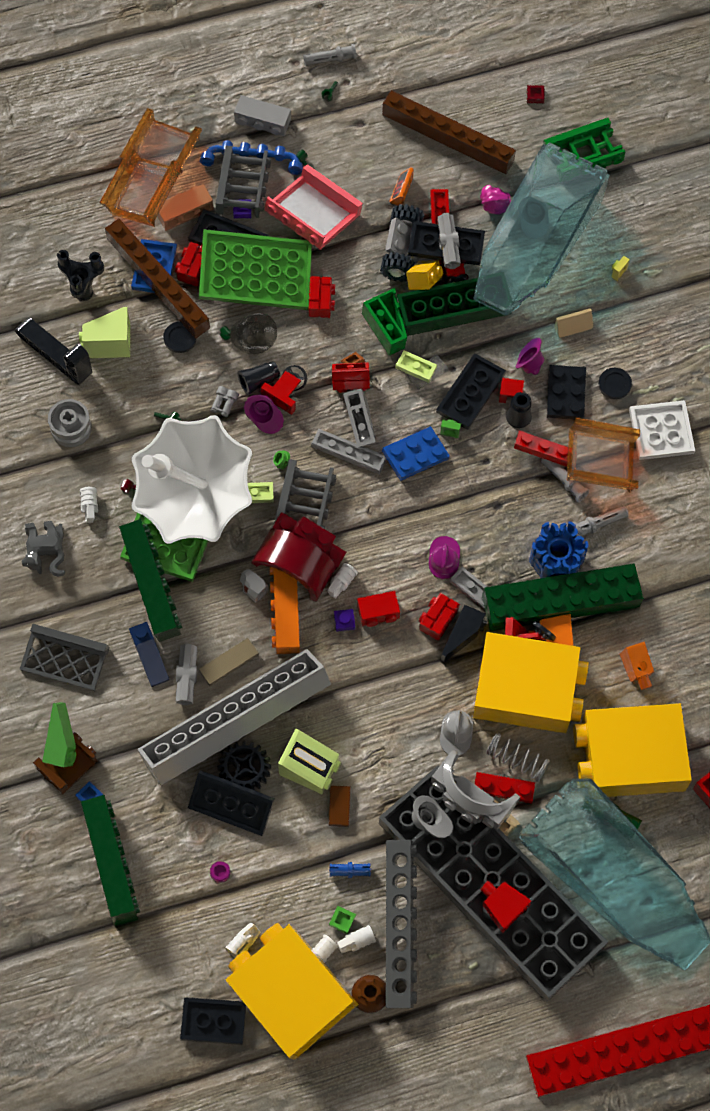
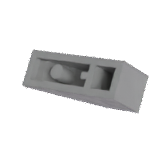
M357 389L344 393L357 447L376 443L365 392L362 389Z

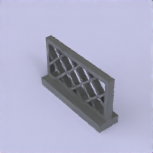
M32 624L31 635L20 670L95 691L105 657L108 655L110 647L104 643ZM35 638L43 640L45 647L36 652L33 648ZM56 644L61 645L64 652L54 657L50 647ZM75 649L79 650L83 657L72 662L68 653ZM48 650L51 659L41 663L38 654ZM66 654L70 664L60 669L56 659ZM93 654L100 656L98 664L93 667L90 666L86 659ZM35 656L39 665L33 669L26 667L28 659ZM85 660L89 669L79 674L74 665ZM54 661L58 670L49 674L45 671L44 666ZM73 667L76 676L71 679L65 678L62 671ZM91 672L94 677L92 684H84L81 676Z

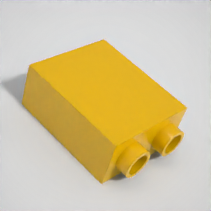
M487 632L473 718L567 733L570 721L580 722L584 699L574 698L575 684H586L589 662L579 661L580 647Z
M681 703L586 710L582 723L574 724L573 726L575 747H585L586 762H578L580 786H589L590 794L597 798L684 792L692 781Z
M276 923L260 937L264 946L251 956L246 950L230 962L228 967L233 973L225 980L289 1058L296 1060L359 1004L293 926L288 924L283 929L279 923Z

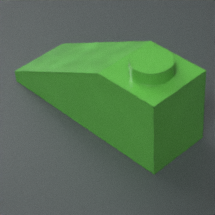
M53 703L42 762L60 767L73 766L76 759V744L66 703Z

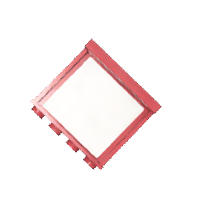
M307 164L303 167L301 176L274 199L267 197L265 211L321 250L360 216L363 203Z

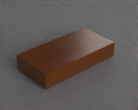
M331 785L329 826L349 827L350 786Z

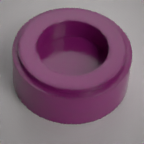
M218 861L211 866L210 875L215 882L223 883L229 879L231 872L227 863Z

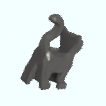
M45 521L44 529L47 531L45 535H38L34 523L25 524V532L29 536L26 542L27 554L22 560V566L28 567L30 570H37L39 574H42L40 556L56 555L57 558L51 562L49 570L53 576H63L65 571L57 569V566L64 561L65 556L62 546L64 538L62 524L55 527L52 521Z

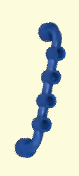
M224 141L222 145L209 147L206 152L201 154L200 163L204 166H212L215 160L213 153L220 152L224 155L225 145L233 146V143L231 141ZM246 142L241 143L240 147H233V154H239L244 157L250 155L263 158L264 150H267L268 157L274 158L277 161L291 160L288 167L290 174L300 175L302 173L303 164L295 154L286 152L283 146H277L275 151L268 150V146L265 144H260L257 149H253Z

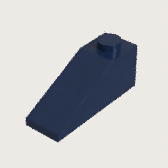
M144 622L129 628L131 639L151 687L169 681L167 671L148 623Z

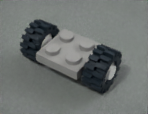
M399 204V206L396 205L392 209L385 249L390 254L383 256L380 269L381 274L384 277H388L389 280L394 279L393 281L399 280V282L404 280L406 282V272L417 262V257L408 256L413 221L423 222L424 213L422 210H419L420 208H414V205L410 207L408 204H405V206Z

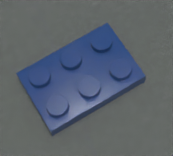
M141 239V243L172 276L177 244ZM134 271L131 285L132 290L154 293L138 273Z
M431 426L382 449L384 456L400 481L440 464L450 457Z

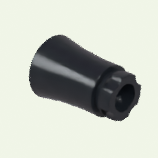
M272 361L237 372L242 389L249 395L261 388L265 382L269 384L279 378L280 371L277 364Z
M518 392L511 400V405L506 412V420L512 427L524 428L531 422L532 403L527 393Z

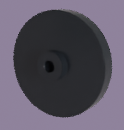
M180 321L170 324L163 334L165 346L175 353H185L191 350L197 340Z
M609 368L600 375L598 386L601 393L607 398L621 399L629 394L632 387V379L621 368Z

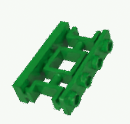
M608 117L544 139L542 147L544 154H547L548 159L557 156L561 166L556 167L555 172L559 176L558 180L560 183L564 181L569 182L579 176H586L596 170H603L613 164H620L624 160L626 151L622 149V145L613 147L608 139L613 136L614 132L613 128L610 127L611 121ZM600 136L602 142L596 144L593 138ZM589 145L593 154L580 158L576 149ZM568 147L570 153L563 155L561 149ZM606 148L608 154L601 156L600 150ZM574 160L576 165L569 167L567 161Z

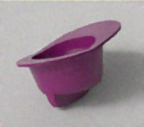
M540 338L531 340L523 347L515 366L516 369L521 368L524 372L532 373L533 375L539 373L545 361L540 350L542 344Z
M254 395L246 400L244 404L245 414L262 432L275 434L281 430L284 423L283 415L269 397Z
M441 536L431 543L429 569L437 578L448 579L452 577L459 568L460 547L453 538Z

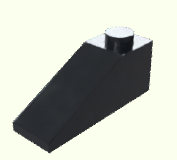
M464 605L441 654V662H446L473 641L480 631H484L487 625V621H485L486 613Z

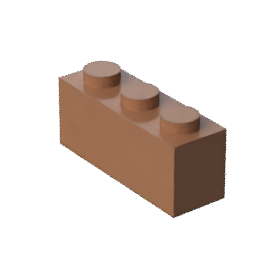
M204 184L194 186L186 192L178 193L174 197L162 200L155 205L156 215L165 231L200 216L203 209L207 211L214 210L213 199Z

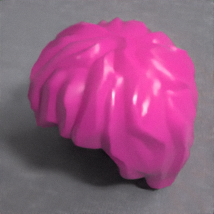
M491 185L482 188L480 199L486 212L499 215L513 208L509 193L503 192L500 188H492Z

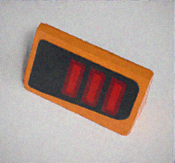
M412 167L400 174L390 199L391 204L403 205L413 180L414 169Z

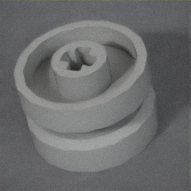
M64 399L57 402L50 409L48 424L51 434L58 444L65 447H77L89 438L92 432L91 420L86 406L80 401Z

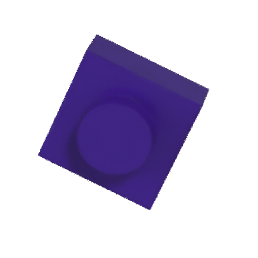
M241 199L242 201H251V199ZM233 207L234 219L252 218V209Z
M353 609L334 611L336 632L355 630Z

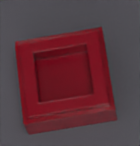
M527 85V103L544 104V85Z

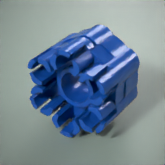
M568 521V525L562 523L560 528L555 523L551 524V528H549V522L542 525L539 537L532 544L529 557L531 566L534 567L540 578L577 573L580 570L587 553L588 541L584 542L585 538L577 536L578 530L573 522ZM560 551L565 557H555L552 555V552Z

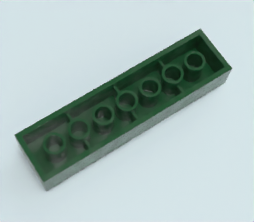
M635 563L484 587L482 593L490 632L505 629L506 618L514 617L522 626L532 625L534 621L539 623L542 619L571 614V618L638 608L644 599Z

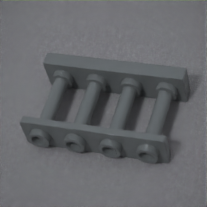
M225 145L216 198V214L223 215L224 208L230 206L255 209V218H259L260 212L264 210L262 197H266V186L264 184L265 182L268 183L269 172L266 171L271 166V157H268L267 150H264L263 158L236 156V154H233V146ZM235 163L261 165L262 167L261 173L233 170L231 166L232 164L235 165ZM235 177L259 180V186L231 185L229 179ZM230 192L257 194L256 202L232 200L226 196Z
M289 459L275 520L281 512L286 514L292 511L318 516L317 525L325 529V526H322L323 520H327L329 509L326 507L327 503H331L333 495L330 489L331 485L335 486L337 477L334 474V468L330 467L328 475L303 471L297 467V460ZM300 477L326 482L325 491L321 492L296 487L293 484L294 479ZM296 494L322 499L321 508L317 509L292 504L289 501L290 496Z

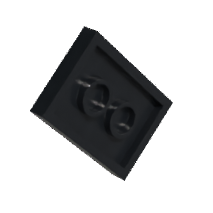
M549 365L546 418L584 420L586 367Z
M184 997L180 1041L243 1045L246 1016L245 1003L242 1001Z

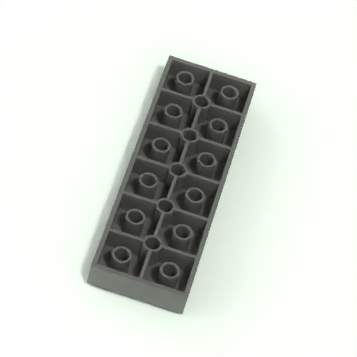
M437 765L379 817V825L393 840H411L414 842V845L417 846V857H414V862L535 991L548 1002L606 947L608 941L499 828L498 830L494 827L489 828L482 820L476 824L472 821L469 823L461 817V813L457 810L452 811L445 806L443 801L445 792L437 791L432 786L433 783H431L433 774L439 768V765ZM425 795L433 798L448 815L453 825L452 833L448 837H435L428 831L420 830L414 825L412 812L413 804L417 797ZM487 881H490L496 888L503 882H506L531 900L530 906L503 933L483 907V903L488 897L480 889Z

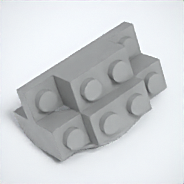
M455 750L451 751L431 778L432 786L439 792H445L443 795L445 806L452 811L457 810L461 813V817L469 823L472 821L475 824L477 822L480 823L482 820L489 828L494 827L498 830L501 824L510 817L512 809L521 797L515 793L512 797L501 803L494 802L495 799L468 779L462 775L459 777L453 774L454 770L452 768L460 753Z

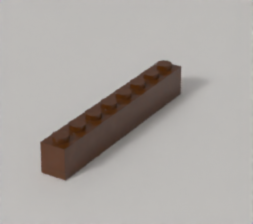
M392 90L383 102V116L503 174H507L514 163L515 149Z
M120 218L105 228L107 240L195 339L210 329L209 318Z

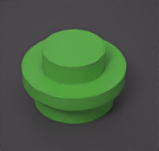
M278 451L274 455L273 463L277 468L284 469L288 466L289 452Z

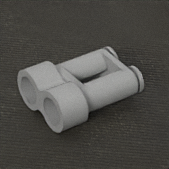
M219 386L211 412L221 413L222 416L228 417L233 403L238 399L239 393ZM224 400L226 401V403L224 405L223 410L219 409L222 401Z

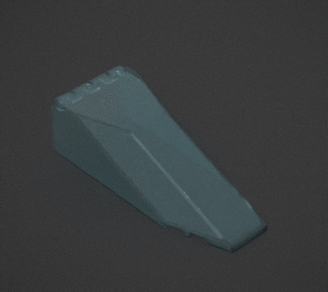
M550 142L548 145L543 144L483 251L474 300L506 316L521 306L522 301L529 296L532 298L535 296L536 291L548 286L602 204L610 177L607 174L608 170L598 165H595L593 168L592 162L581 157L576 160L577 155L565 149L560 152L561 148Z
M572 779L570 782H567L558 792L562 798L555 795L545 805L549 812L547 813L542 809L531 820L535 827L528 823L519 833V838L522 840L521 843L630 942L676 967L686 970L710 943V936L703 920L699 919L694 908L695 903L690 899L684 887L686 883L592 779Z

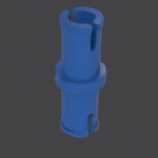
M348 862V864H329L330 877L348 876V878H352V876L369 877L371 876L370 863L352 864V862Z

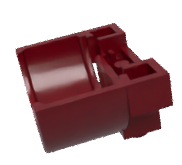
M281 512L251 563L256 567L261 565L273 567L290 575L309 591L310 600L317 602L332 574L339 567L347 552L333 544L336 538L334 534L304 516L297 522Z

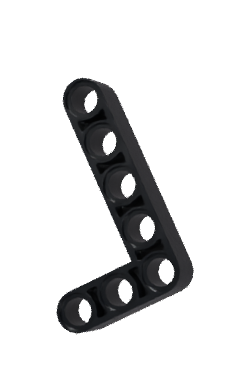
M27 317L15 329L16 334L75 384L80 385L93 373L89 354L80 344L77 343L69 350L30 317Z

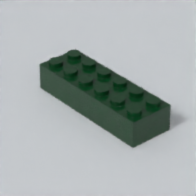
M504 272L435 286L426 290L397 294V302L400 306L399 310L407 336L512 314L513 302Z
M139 519L119 526L155 637L161 642L181 635L182 623L177 613L174 614L177 608L171 595L168 596L171 590L165 577L162 578L165 572L160 560L156 559V557H159L154 542L150 541L153 539L148 524H144Z
M105 795L81 801L114 926L138 920L137 913H140V908L136 896L132 897L135 889L131 877H127L130 874L126 858H122L125 855L121 839H117L120 833L116 820H112L115 814L111 801H106Z

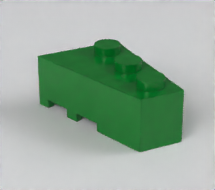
M395 288L363 302L361 313L389 356L405 349L407 341Z

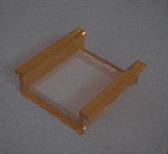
M147 108L120 155V159L123 160L124 171L173 189L176 178L196 142L199 140L202 128L195 126L192 133H188L155 120L154 110Z
M129 148L105 191L100 204L104 205L112 215L155 227V219L179 174L183 172L179 167V162L172 160L170 165L167 166L142 159L134 149Z
M575 418V423L569 429L567 481L573 480L627 490L629 493L633 489H638L639 481L633 480L634 442L640 437V429Z

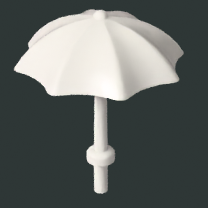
M216 415L191 422L167 418L153 441L132 456V463L136 473V491L132 502V509L148 518L159 530L163 541L167 544L185 538H201L216 542L229 520L252 503L247 482L248 464L252 451L249 447L234 440L224 429L219 417Z

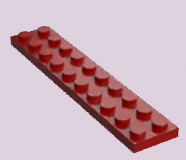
M710 1005L526 1055L537 1097L710 1050Z

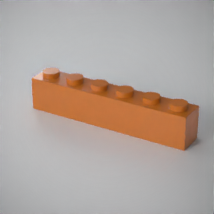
M270 567V575H274V582H270V593H274V600H271V611H275V618H271V626L276 631V636H272V648H276V654L300 653L297 580L276 568Z

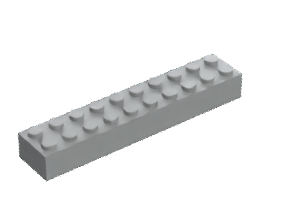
M306 649L138 748V751L146 767L161 786L250 732L255 731L265 723L272 721L282 713L289 711L302 701L331 685L324 666Z

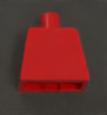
M487 881L480 889L488 897L484 901L483 907L502 933L531 904L529 898L506 882H503L496 888L490 881Z

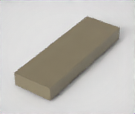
M247 638L201 667L199 672L209 686H212L257 657L259 653Z

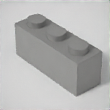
M241 95L234 110V121L243 126L247 125L257 130L271 132L274 135L285 136L291 121V109Z

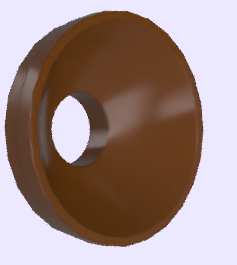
M365 975L355 982L351 996L359 1004L356 1007L365 1013H376L385 1007L386 983L383 979L375 975ZM368 986H373L377 990V994L372 998L364 994V990Z

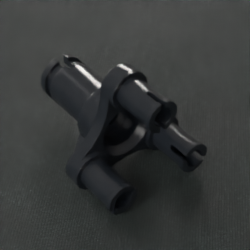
M60 250L57 253V265L59 270L69 280L71 295L80 301H88L93 296L91 285L93 279L102 274L105 269L100 254L92 252L89 255L90 262H76L69 258L68 251Z

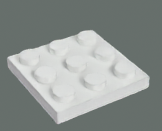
M685 400L630 406L629 412L639 460L695 453Z

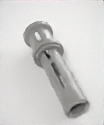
M354 44L347 47L337 46L335 50L303 54L305 66L334 60L342 62L345 59H357Z
M542 458L541 463L564 484L565 490L570 491L576 497L575 500L577 502H581L587 497L590 490L584 488L579 483L577 477H572L560 464Z
M622 506L595 518L587 517L585 521L577 524L574 523L576 525L575 528L578 530L577 536H583L588 533L593 534L600 527L627 518L629 516L627 508Z

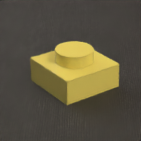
M623 256L620 261H615L611 268L613 270L611 276L613 279L618 281L628 269L630 259Z

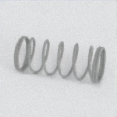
M497 732L486 751V755H490L493 751V758H497L506 747L502 763H506L515 753L512 769L516 768L525 757L521 769L522 774L526 773L535 761L531 772V779L536 777L535 781L539 782L550 760L546 759L533 777L539 754L536 755L523 772L530 749L525 752L514 766L520 744H518L504 762L511 739H508L500 752L495 756L496 748L501 738V733Z

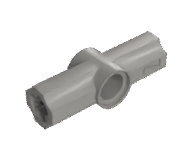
M443 213L437 218L440 233L439 246L443 253L445 268L455 269L461 263L458 250L459 236L455 230L453 215Z
M192 644L180 645L179 665H177L176 703L181 705L193 704L194 684L197 682L196 660L198 650L197 646Z

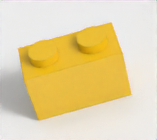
M439 260L418 261L406 272L409 290L430 289L438 282L443 275V269L440 266Z

